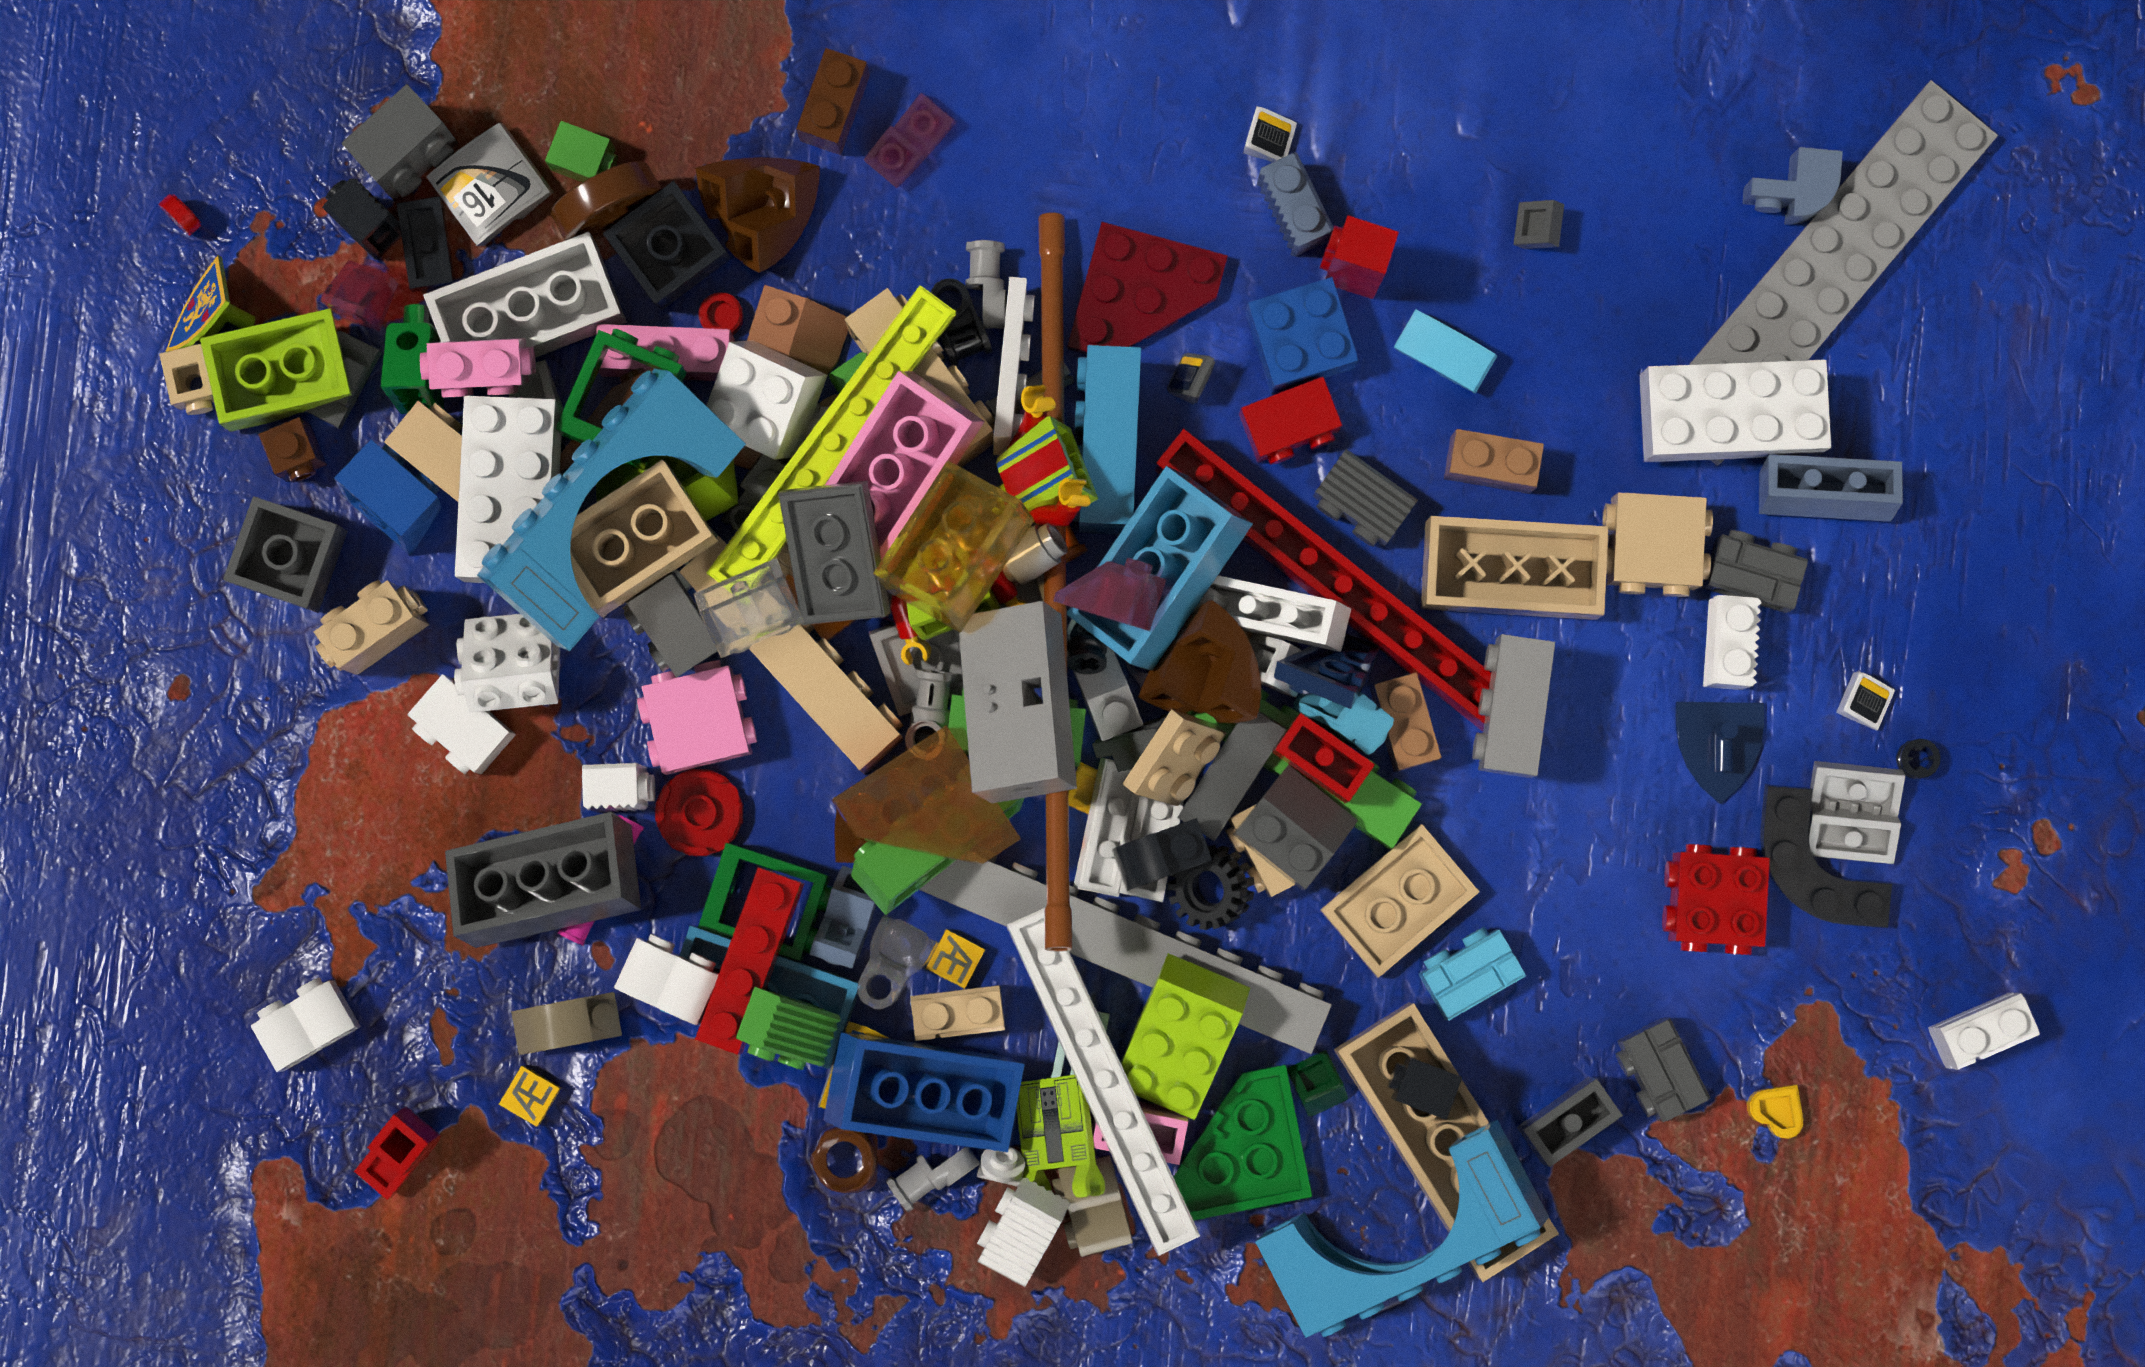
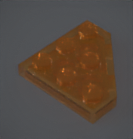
M947 725L831 800L856 839L982 865L1021 839L998 803H990L972 793L969 759Z

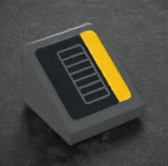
M1185 353L1181 357L1168 384V393L1193 405L1198 403L1214 369V358L1206 355Z

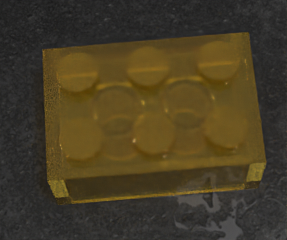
M947 460L873 574L889 593L961 633L1027 533L1034 519L1020 499Z

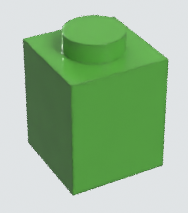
M561 121L545 162L551 171L584 182L607 169L615 167L618 155L614 154L616 149L610 139Z

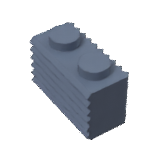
M1297 152L1262 167L1257 186L1262 187L1260 193L1265 194L1264 201L1269 202L1268 209L1273 210L1272 217L1277 218L1275 224L1280 225L1279 232L1284 233L1283 240L1288 241L1287 248L1292 249L1290 255L1297 257L1327 243L1332 234L1333 226Z

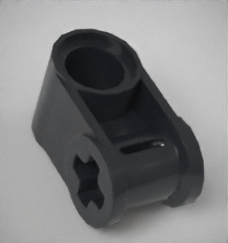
M947 278L937 282L931 289V294L938 298L943 292L951 290L956 291L962 297V304L955 310L956 316L940 336L950 365L958 366V362L961 359L980 352L990 354L993 350L981 318L977 316L967 288L959 280Z

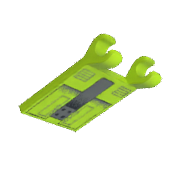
M1075 1075L1021 1082L1017 1102V1116L1021 1152L1025 1160L1022 1178H1028L1030 1182H1036L1038 1186H1044L1046 1191H1049L1052 1188L1043 1170L1076 1166L1072 1182L1073 1194L1078 1198L1102 1195L1105 1191V1181L1096 1165L1090 1108Z

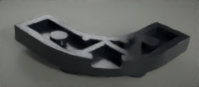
M1765 784L1760 829L1761 851L1763 857L1770 858L1769 875L1781 892L1798 908L1821 920L1845 925L1888 928L1892 884L1890 882L1848 879L1831 875L1818 866L1810 851L1808 835L1812 789L1809 787Z

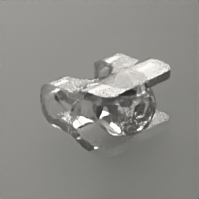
M884 915L873 934L870 943V959L858 982V995L862 1002L874 1009H883L895 1004L902 996L911 977L919 973L928 964L939 942L929 938L926 932L901 919H894L889 915ZM877 975H884L891 981V991L886 998H879L872 991V980Z

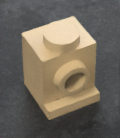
M201 344L160 353L171 405L179 410L186 409L187 415H198L212 411L214 399ZM196 377H201L203 384L201 389L192 391L190 388L191 381Z

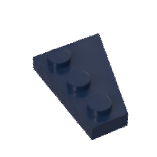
M1345 634L1341 652L1310 646L1277 661L1274 678L1289 684V688L1297 693L1315 694L1352 709L1377 662L1380 647Z

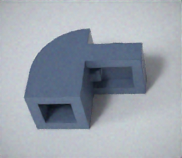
M1799 147L1790 156L1788 181L1753 177L1744 186L1743 204L1755 205V210L1763 213L1781 212V208H1786L1785 225L1801 224L1812 219L1833 199L1839 188L1843 151Z
M842 865L832 887L824 918L813 940L809 955L821 958L833 965L853 968L856 958L858 959L877 905L851 877L852 868Z

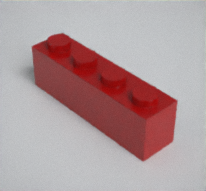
M758 867L695 1040L736 1055L743 1053L746 1043L736 1039L754 987L765 990L767 988L805 883Z

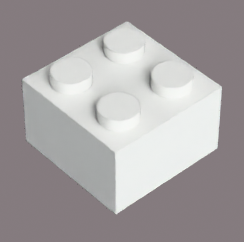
M753 340L729 342L707 407L746 443L745 446L774 460L792 458L804 441L828 375Z

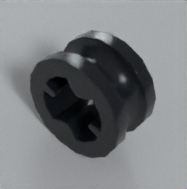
M1078 635L1068 641L1067 650L1069 655L1067 657V666L1069 669L1080 674H1096L1106 668L1107 658L1105 654L1107 653V646L1094 635Z
M1919 738L1907 741L1900 746L1896 754V763L1898 769L1903 770L1905 776L1919 779L1931 776L1936 772L1940 765L1941 756L1939 749L1934 743L1927 739ZM1924 749L1928 757L1923 758V760H1928L1926 768L1919 766L1913 769L1908 762L1913 760V758L1908 757V753L1910 750L1915 752Z

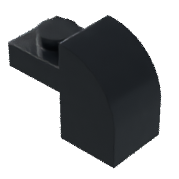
M1197 818L1112 849L1126 891L1212 861Z

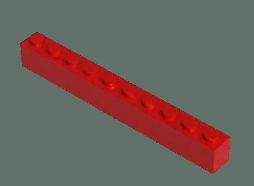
M1183 429L1156 462L1154 471L1161 474L1164 468L1168 466L1188 475L1253 523L1242 539L1246 544L1310 595L1335 600L1351 608L1348 621L1349 626L1372 644L1379 646L1383 653L1410 674L1417 673L1422 684L1483 731L1485 716L1478 714L1479 700L1482 688L1489 689L1491 672L1486 671L1480 663Z

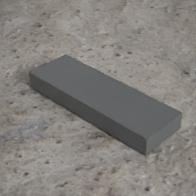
M1261 711L1258 712L1256 719L1237 723L1177 818L1183 822L1197 818L1202 833L1215 841L1287 728Z

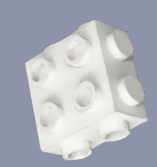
M521 614L465 619L464 637L457 638L456 643L458 661L462 667L455 669L454 680L457 695L465 696L469 713L558 703L560 647L551 642Z

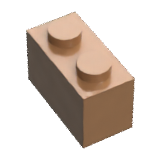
M1456 429L1450 438L1444 479L1530 494L1537 488L1544 444Z
M1417 673L1374 684L1369 688L1373 702L1377 704L1376 706L1382 708L1394 718L1393 726L1385 740L1393 772L1409 769L1442 758Z

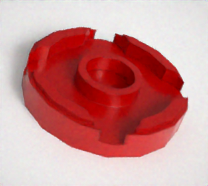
M690 769L676 775L663 786L656 801L655 821L662 837L673 849L689 856H710L723 851L726 843L731 844L737 838L743 824L744 804L738 789L727 777L709 769Z

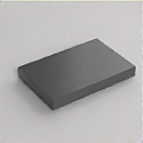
M868 481L787 489L779 492L802 625L878 618L889 615L891 612Z

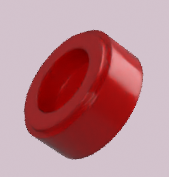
M168 194L158 204L167 216L188 236H191L201 226V221L174 194Z
M723 292L714 293L706 297L701 303L699 321L703 328L730 329L732 335H734L742 326L744 319L743 310L738 300L732 295Z

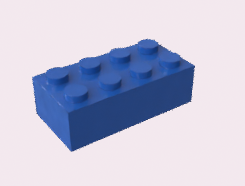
M840 1031L823 1120L843 1130L1008 1152L1024 1063L1002 1055Z

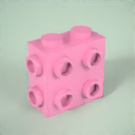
M526 338L426 343L427 352L420 353L422 380H429L430 389H441L442 397L473 395V387H487V395L515 394L518 392V385L528 383V375L536 373L534 347H526Z
M719 660L694 666V674L676 678L672 671L651 676L652 684L642 686L644 697L637 698L638 709L643 724L650 723L654 740L647 741L649 756L653 767L660 766L661 772L666 775L752 754L750 744L757 742V735L752 717L744 718L740 701L747 699L742 674L734 675L733 669L728 665L721 667Z

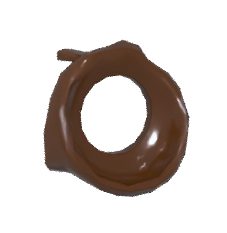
M837 1127L826 1130L823 1133L810 1159V1163L820 1182L829 1190L839 1193H859L871 1189L877 1182L878 1177L877 1135L843 1130ZM842 1141L856 1145L862 1155L861 1168L855 1175L847 1178L833 1174L827 1164L828 1151L835 1143Z

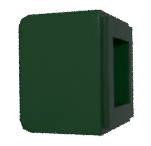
M1326 1050L1287 1068L1288 1075L1309 1117L1348 1099L1344 1084Z

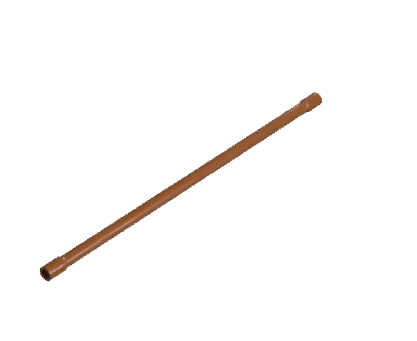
M1044 213L1038 217L1039 255L1041 257L1042 385L1046 386L1043 397H1052L1056 403L1055 408L1047 412V417L1051 416L1065 424L1063 323L1065 217L1059 213ZM1055 526L1066 543V527ZM1065 554L1061 556L1059 564L1044 573V602L1061 614L1067 673ZM1068 790L1046 794L1047 905L1044 910L1045 950L1054 952L1072 950V909L1069 896Z

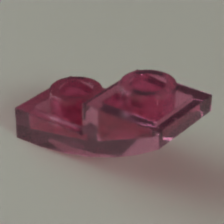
M920 93L894 127L890 126L863 160L893 186L898 188L929 156L957 121L927 95Z

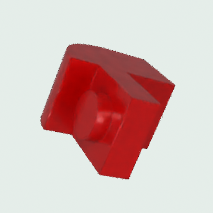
M406 1106L390 1118L367 1147L370 1149V1152L354 1172L386 1200H389L396 1194L416 1167L429 1156L439 1142L441 1135Z

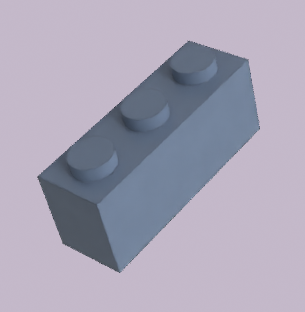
M1769 454L1759 472V514L1891 522L1903 503L1902 462Z

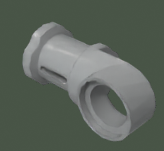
M991 240L967 242L966 251L970 253V276L965 280V287L983 290L984 328L1004 329L1007 291L1004 290V280L1000 279V253L1005 251V244Z
M917 669L916 677L920 679L917 705L912 706L910 727L907 730L905 742L909 752L915 757L931 759L939 755L946 747L950 710L947 709L950 683L955 681L956 674L938 670ZM922 726L932 727L938 734V745L932 751L921 750L915 743V733Z
M969 1147L963 1148L935 1169H933L924 1155L921 1154L916 1157L917 1163L896 1178L890 1176L886 1179V1183L900 1204L909 1213L914 1209L913 1204L935 1188L941 1190L946 1185L949 1187L977 1167L980 1162Z

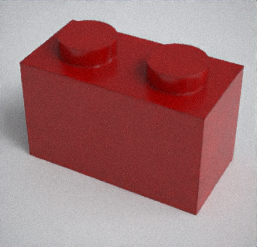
M1324 377L1241 407L1239 412L1241 422L1257 462L1268 459L1270 465L1294 457L1293 449L1308 443L1311 450L1332 443L1336 440L1334 434L1339 432L1342 427Z
M1302 713L1295 718L1272 751L1273 754L1344 803L1350 802L1375 766L1370 760Z

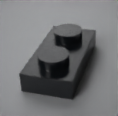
M441 197L396 203L409 289L412 292L441 288L455 283L445 211Z

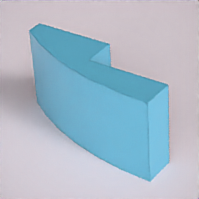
M1416 309L1394 346L1398 352L1431 368L1440 376L1475 394L1497 358V355Z

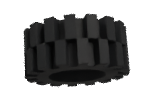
M1208 845L1212 861L1170 875L1175 880L1167 882V890L1176 891V895L1169 898L1171 905L1179 902L1181 906L1175 913L1179 918L1189 915L1186 924L1192 927L1200 924L1199 929L1202 930L1222 927L1241 917V914L1247 912L1250 906L1246 902L1253 900L1255 892L1248 891L1247 888L1255 884L1254 877L1245 878L1244 872L1250 870L1248 863L1239 865L1237 862L1242 856L1237 852L1228 854L1229 847L1226 846L1216 848V845ZM1204 871L1215 873L1222 882L1224 895L1219 903L1208 902L1200 892L1199 877Z

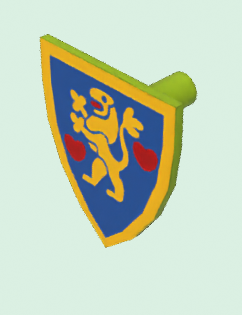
M217 255L193 289L176 322L166 352L192 346L196 341H200V338L216 335L226 322L240 329L254 325L255 316L230 304L221 256Z

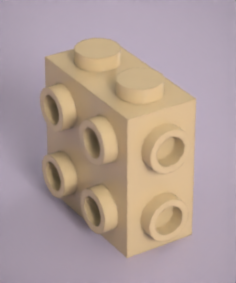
M1620 492L1611 498V504L1605 503L1603 510V526H1608L1610 530L1609 547L1607 550V585L1619 586V593L1645 594L1646 587L1663 588V596L1689 597L1690 590H1696L1703 586V580L1709 579L1711 569V556L1709 553H1704L1705 536L1711 535L1713 526V512L1706 509L1707 498Z
M377 580L364 587L357 594L359 600L347 609L339 606L324 615L320 620L323 625L313 632L321 642L315 647L330 668L335 666L339 671L345 670L358 675L429 626V623L422 615L428 609L414 589L409 590L406 585L400 587L389 580L384 583Z

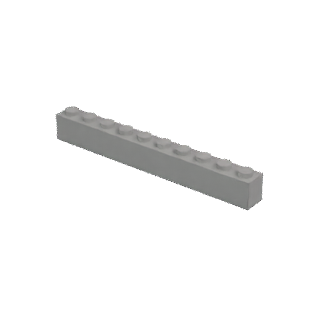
M974 846L970 853L966 852L919 889L1006 927L1007 924L1039 911L1047 905V886L1035 881L1038 872L1015 862L1011 870L995 864L998 855ZM1069 885L1070 907L1072 909V950L1069 953L1152 988L1167 954L1170 953L1250 987L1249 996L1239 1024L1312 1054L1332 1005L1322 1001L1325 992L1301 982L1298 990L1281 984L1284 975L1259 965L1256 973L1240 966L1243 960L1240 956L1218 948L1214 956L1199 949L1202 941L1180 931H1177L1175 938H1171L1158 932L1161 924L1154 920L1136 914L1134 921L1117 915L1120 906L1095 897L1093 904L1076 898L1079 889Z

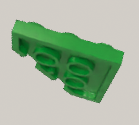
M1285 1064L1241 1073L1173 1175L1193 1221L1312 1197Z

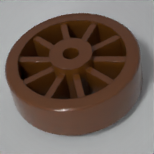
M635 161L621 164L585 180L567 192L553 206L551 217L564 241L586 232H590L594 240L604 237L603 232L662 189L647 163Z

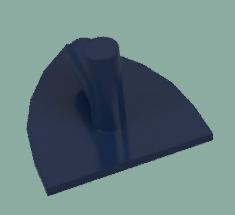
M1676 702L1678 746L1686 767L1699 786L1719 804L1724 802L1742 785L1755 765L1762 747L1764 703Z

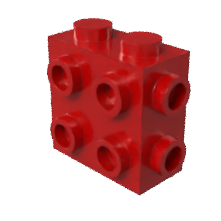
M1686 844V851L1673 853L1672 861H1667L1665 865L1664 882L1665 887L1671 888L1670 905H1664L1662 929L1664 932H1669L1668 941L1681 942L1680 951L1707 952L1708 944L1725 945L1726 954L1752 955V947H1765L1770 858L1757 857L1756 848L1730 847V855L1712 854L1713 846Z

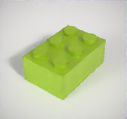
M1168 953L1120 1062L1135 1095L1195 1120L1243 1015L1251 988Z

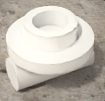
M1010 1146L1008 1152L986 1149L981 1156L977 1177L1018 1187L1022 1180L1025 1160L1019 1151Z

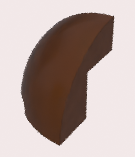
M755 157L724 160L695 168L698 189L705 212L709 219L720 220L728 234L725 246L738 260L760 273L776 264L790 251L804 231L813 211L819 186L820 166L792 159Z
M1213 600L1207 601L1190 615L1153 671H1149L1138 698L1169 712L1171 709L1190 715L1192 710L1199 713L1205 712L1214 717L1218 723H1239L1256 719L1261 701V678L1258 662L1250 641L1237 621L1224 608Z

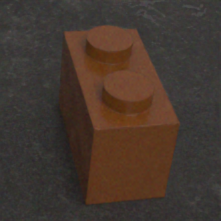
M825 48L796 128L800 142L838 155L842 154L870 76L866 61Z

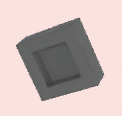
M1556 200L1519 202L1513 245L1523 249L1559 247L1564 204Z

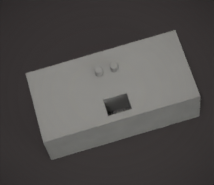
M1038 601L958 617L972 793L990 803H997L1077 789L1061 614L1044 601Z

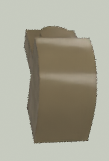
M614 992L511 1011L519 1055L622 1036Z

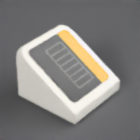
M1256 106L1243 154L1271 162L1288 156L1297 123L1266 108Z
M1854 672L1836 713L1877 731L1895 690L1864 672Z

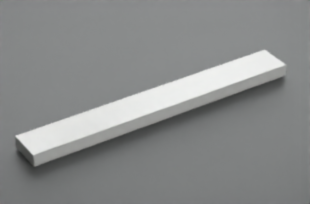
M1045 908L1007 924V929L1152 1245L1159 1256L1200 1237V1234L1069 951L1054 952L1045 950Z

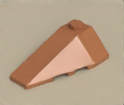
M764 285L747 341L753 340L828 375L839 362L848 334V328L844 320L846 316L808 298ZM744 446L734 458V465L749 470L761 453Z

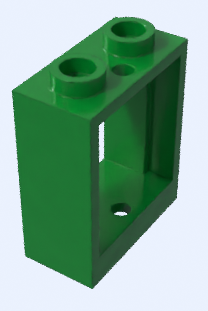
M614 328L611 335L598 330L555 429L562 436L581 444L588 439L593 441L602 430L578 419L608 349L654 369L670 371L679 381L683 382L687 372L681 364L677 363L680 357L658 346H655L652 352L636 346L638 339L619 329ZM650 456L631 460L627 463L644 470Z
M726 843L698 928L732 939L736 927L724 924L723 920L743 860L813 883L793 946L783 943L779 953L780 955L803 961L805 953L810 954L813 940L818 931V928H815L814 925L819 910L825 912L832 890V886L828 885L831 876Z

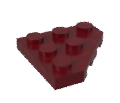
M1101 222L1067 349L1087 355L1088 345L1132 347L1177 323L1179 319L1195 310L1214 302L1217 298L1228 255Z

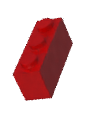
M1347 215L1343 228L1334 225L1319 269L1327 271L1325 279L1332 277L1336 288L1374 299L1386 274L1399 232Z

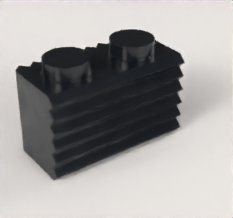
M349 179L347 182L342 180L335 184L327 193L326 199L328 201L322 208L375 260L380 259L401 238L400 222L357 179Z

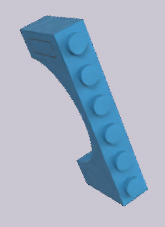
M654 369L651 372L648 370L634 382L631 387L633 394L623 406L617 405L607 413L601 423L604 428L593 441L588 439L576 449L572 455L574 463L563 475L557 474L545 485L542 490L543 499L533 510L531 508L525 510L513 523L512 529L514 532L503 545L499 543L492 547L482 560L484 567L477 576L551 642L565 650L571 651L599 618V615L584 599L577 585L570 555L571 535L575 518L585 497L597 482L618 466L631 460L648 456H672L692 466L702 475L718 478L746 445L670 371Z
M1498 1120L1458 1138L1448 1148L1454 1160L1459 1181L1458 1210L1452 1229L1445 1241L1424 1256L1406 1262L1391 1264L1369 1262L1353 1257L1327 1241L1316 1230L1305 1212L1268 1229L1255 1241L1305 1338L1319 1331L1322 1337H1327L1346 1326L1344 1320L1358 1314L1361 1320L1381 1311L1385 1307L1383 1302L1394 1296H1397L1400 1302L1409 1299L1423 1290L1421 1284L1436 1278L1438 1283H1443L1462 1272L1460 1266L1475 1259L1477 1265L1484 1264L1502 1253L1499 1247L1512 1241L1519 1247L1541 1235L1539 1229L1549 1218V1215Z

